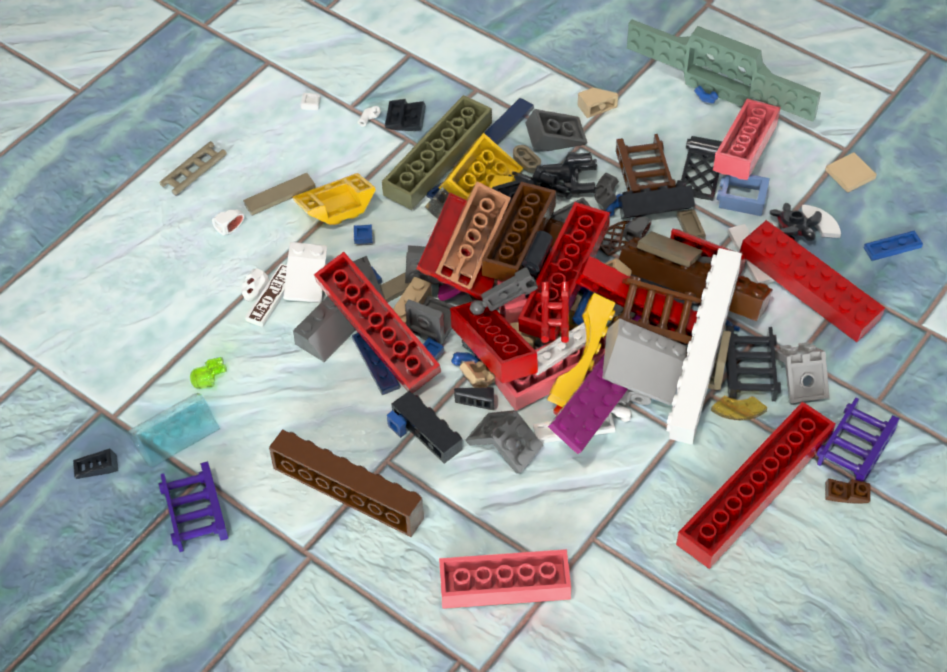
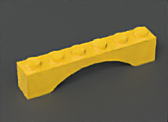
M593 293L582 315L586 330V343L583 355L573 369L556 379L548 395V401L563 407L586 378L587 370L590 371L594 364L592 357L594 354L597 355L600 350V338H604L607 333V321H611L615 314V310H613L615 302L596 293Z

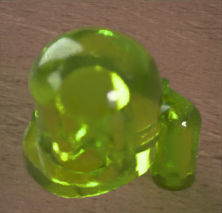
M222 357L208 359L205 362L206 366L194 368L190 373L192 386L197 389L214 387L215 375L227 372Z

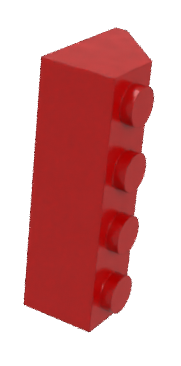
M674 228L671 230V239L702 250L701 257L713 258V255H717L719 248L736 252ZM744 254L741 257L740 275L744 270L747 255Z

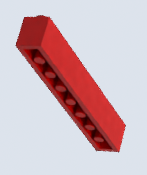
M589 256L582 264L575 283L624 308L630 285L622 282L623 279L630 278V276L602 263L597 258ZM637 287L631 312L642 316L648 290ZM655 293L648 321L656 325L660 323L666 295ZM673 300L667 323L668 330L675 332V329H678L684 306L683 303ZM692 309L690 310L685 330L687 332L686 335L691 337L698 312Z

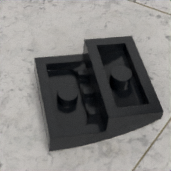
M406 99L389 101L385 128L397 131H421L426 107L424 101L407 103Z

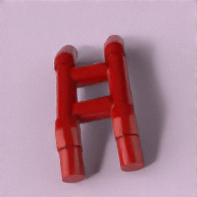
M549 282L541 283V341L543 343L549 341V326H561V341L563 343L569 341V282H561V302H549ZM549 310H561V319H549Z

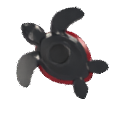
M789 203L783 205V211L777 209L770 210L769 214L778 218V222L782 227L780 230L786 235L803 236L807 241L815 240V232L810 227L821 222V212L816 211L813 216L807 218L801 211H791Z

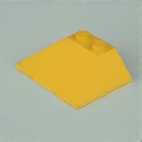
M355 173L295 195L293 200L308 215L327 224L337 225L342 223V220L358 217L359 214L364 213L376 189L359 173Z

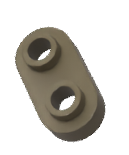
M525 145L514 147L513 159L525 171L534 173L536 166H541V159L529 147Z

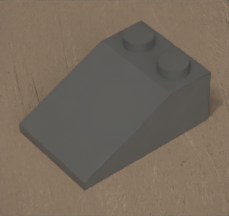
M534 109L525 122L533 149L553 151L582 146L588 143L578 116Z

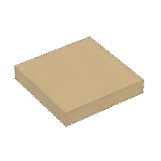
M854 152L827 165L825 171L847 193L876 179L877 175Z

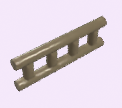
M210 141L159 183L162 187H165L167 184L173 186L172 193L177 196L226 156L227 152L224 149L216 152L212 149L215 146L214 143ZM207 153L212 158L205 163L200 158ZM193 163L200 167L194 173L187 169ZM183 174L187 177L184 181L179 183L175 180L177 176Z

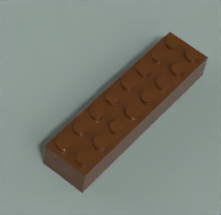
M639 237L631 239L622 247L619 260L631 270V274L684 294L685 292L694 293L697 298H702L704 288L706 289L708 272L711 271L712 267L710 263L704 264L696 260L690 267L682 266L638 249V241L642 239ZM738 276L729 311L758 321L768 307L773 289L764 283H755L748 277Z
M282 429L269 446L273 469L409 537L413 536L424 519L423 500L417 492H410L400 484L386 480L380 474H373L365 467L351 463L345 457H339L326 448L322 449L316 446L310 440L298 437L294 432H287Z

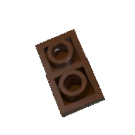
M828 478L825 482V500L854 504L869 503L871 501L870 483L853 479L846 483Z

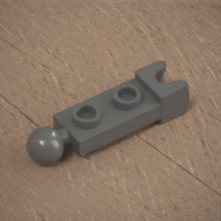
M523 268L516 272L514 277L481 294L483 301H473L470 305V311L474 315H481L486 307L493 311L524 293L527 295L538 288L534 277H531L528 268Z

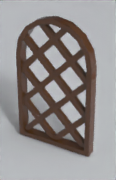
M621 221L608 228L606 234H610L611 239L604 238L603 240L610 241V244L604 245L602 241L600 249L608 257L620 251L628 243V241H622L625 224L631 221ZM615 228L622 229V232L616 233ZM614 235L620 236V240L613 239ZM612 242L619 243L618 247L611 246Z

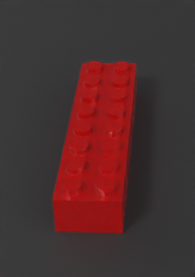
M574 202L536 280L538 288L530 293L518 317L520 332L541 338L542 282H549V302H561V282H569L570 312L581 288V285L575 283L586 259L589 256L595 258L610 226V212ZM549 310V319H561V310ZM549 326V341L553 342L557 339L561 326Z
M765 220L743 239L739 253L747 255L746 259L855 342H858L881 320L885 310L883 305L769 221Z
M342 252L313 274L317 284L407 392L410 390L412 393H415L441 372L440 364L345 252Z

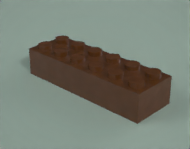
M524 182L520 183L482 258L483 276L506 281L514 277L516 272L523 269L522 261L535 233L545 230L556 207L555 190Z

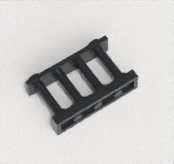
M726 326L725 331L731 332L726 357L728 401H736L737 393H741V391L771 392V400L776 402L777 394L781 393V382H777L774 350L777 337L773 335V327H768L767 336H738L734 334V326ZM767 344V352H742L735 349V345ZM739 359L768 360L769 368L740 367V365H736V361ZM740 375H765L770 377V384L741 383L737 377H740Z

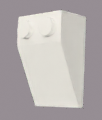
M290 242L284 299L321 303L322 288L317 284L313 274L325 266L327 246Z

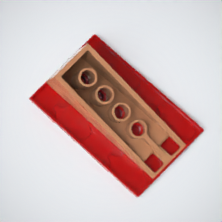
M476 182L467 200L449 193L416 269L423 274L437 278L442 283L455 287L459 291L466 292L476 299L483 300L481 294L492 289L495 279L482 275V258L503 219V214L511 198L479 182Z

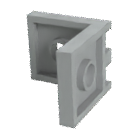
M809 342L799 343L798 347L783 345L779 347L780 349L775 350V358L784 362L786 366L790 403L830 398L825 351L817 348L816 345H810ZM810 375L812 377L811 384L804 386V377Z

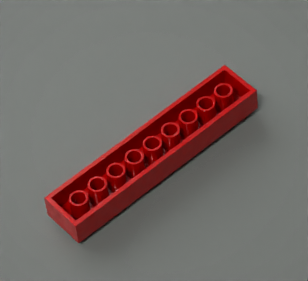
M802 401L679 530L676 545L710 569L817 454L821 445H825L834 432L836 423Z

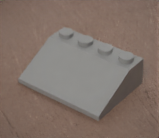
M619 318L607 330L602 379L671 405L677 390L679 377L683 371L682 366L686 357V346Z

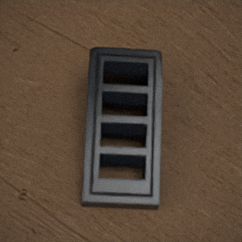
M493 387L454 388L455 403L494 410Z
M109 448L73 460L74 477L80 479L118 471L117 455ZM82 464H85V470L82 471Z

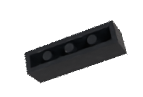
M686 183L675 184L674 188H669L668 185L660 186L658 190L651 191V188L641 189L640 193L634 194L633 191L622 192V195L618 197L621 219L695 207L692 185L686 186Z
M409 390L391 403L392 410L406 420V428L444 464L462 451V437L460 434L452 431L447 422L437 417L431 407L423 404L422 399L418 395H414Z

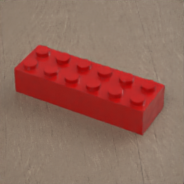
M472 302L450 308L452 329L502 384L538 373L537 352L496 309L490 311L486 307L481 315H474L470 311Z

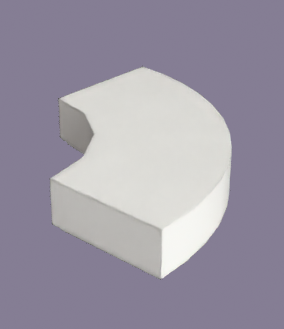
M802 205L801 212L807 218L813 216L816 211L821 212L822 220L818 225L814 226L820 231L821 237L840 238L841 231L839 225L830 214L814 206Z

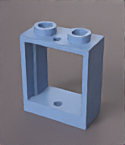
M730 175L722 177L720 183L722 190H718L716 199L720 201L719 208L762 216L770 178L750 175L748 180L738 179ZM733 185L759 190L758 199L726 194L728 186Z

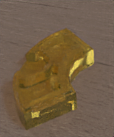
M724 395L711 407V411L723 418L741 421L761 416L767 412L768 407L754 396L744 400H735Z

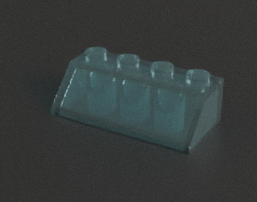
M195 393L128 430L127 433L149 468H152L216 432L220 427L203 395Z

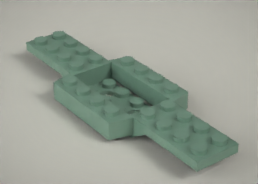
M633 19L628 23L627 49L683 70L686 85L693 88L701 86L708 94L715 91L719 98L743 107L747 99H756L769 105L781 107V110L813 122L815 120L821 92L772 74L763 63L761 50L697 26L691 36L677 37ZM707 54L712 55L714 60L710 59ZM705 66V67H707V68H710L712 71L707 70V69L702 68V67ZM738 66L744 68L746 72L741 71ZM719 72H720V73H723V74L727 75L728 77H725V76L720 75V74H718V73H719ZM733 79H738V80L742 81L743 83H740V82L735 81V80H733Z

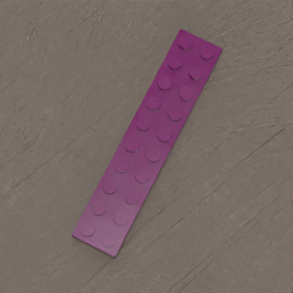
M634 314L631 320L638 321L641 319V316ZM650 322V324H649V325L657 326L656 324H654V323H652V322ZM605 353L548 426L577 454L583 451L628 390V388L602 379Z

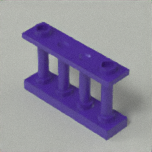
M855 397L852 404L848 403L843 412L845 415L825 446L821 445L817 452L819 457L817 465L821 466L827 458L853 471L854 475H856L855 480L865 482L896 431L900 418L892 415L888 422H883L856 409L859 399ZM852 416H855L879 428L882 433L880 436H874L848 422ZM843 430H846L872 443L873 448L865 450L839 436ZM834 444H837L863 457L862 460L864 462L862 465H857L831 452Z
M208 461L200 463L202 471L198 472L199 474L168 483L165 474H160L162 482L158 483L161 495L165 494L174 533L170 535L173 546L178 545L179 552L184 551L181 541L206 534H219L220 541L228 539ZM199 482L206 484V488H203V491L171 499L169 490ZM201 499H210L211 504L207 505V508L175 516L173 507ZM205 516H214L215 521L211 522V525L179 533L177 524Z

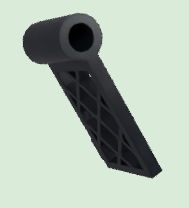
M691 136V139H687L686 149L689 150L682 178L677 180L676 184L686 183L687 185L690 183L694 188V198L710 201L714 199L720 173L713 171V167L710 166L708 161L715 160L716 152L722 141ZM691 156L698 157L701 161L694 164L690 158ZM704 164L708 169L700 172L697 167ZM694 169L697 175L690 178L687 172ZM711 172L715 178L708 181L705 175ZM701 178L704 183L697 186L694 181ZM708 186L711 194L703 193L701 189Z
M537 231L522 261V267L528 268L531 277H534L535 281L550 254V246L553 242V237L545 231Z

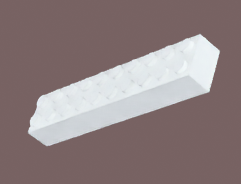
M719 248L717 255H713L711 271L708 272L706 289L704 288L702 303L697 312V321L693 326L692 339L688 344L687 358L683 362L682 376L678 380L677 394L673 398L672 412L669 413L667 420V431L670 432L669 439L693 445L740 271L742 253Z

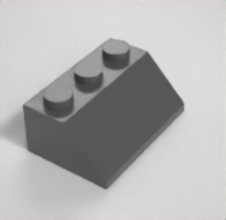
M327 296L293 330L295 345L325 362L356 329Z

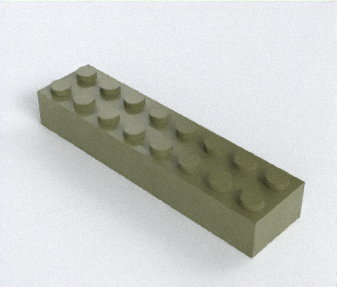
M463 95L382 180L383 196L413 210L492 124V108Z

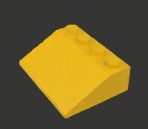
M483 133L471 145L438 188L447 196L449 193H452L467 200L476 182L489 187L495 175L508 176L509 174L512 175V171L520 173L523 167Z

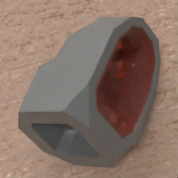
M643 216L629 222L623 230V237L627 241L636 237L643 238L648 233L652 220Z

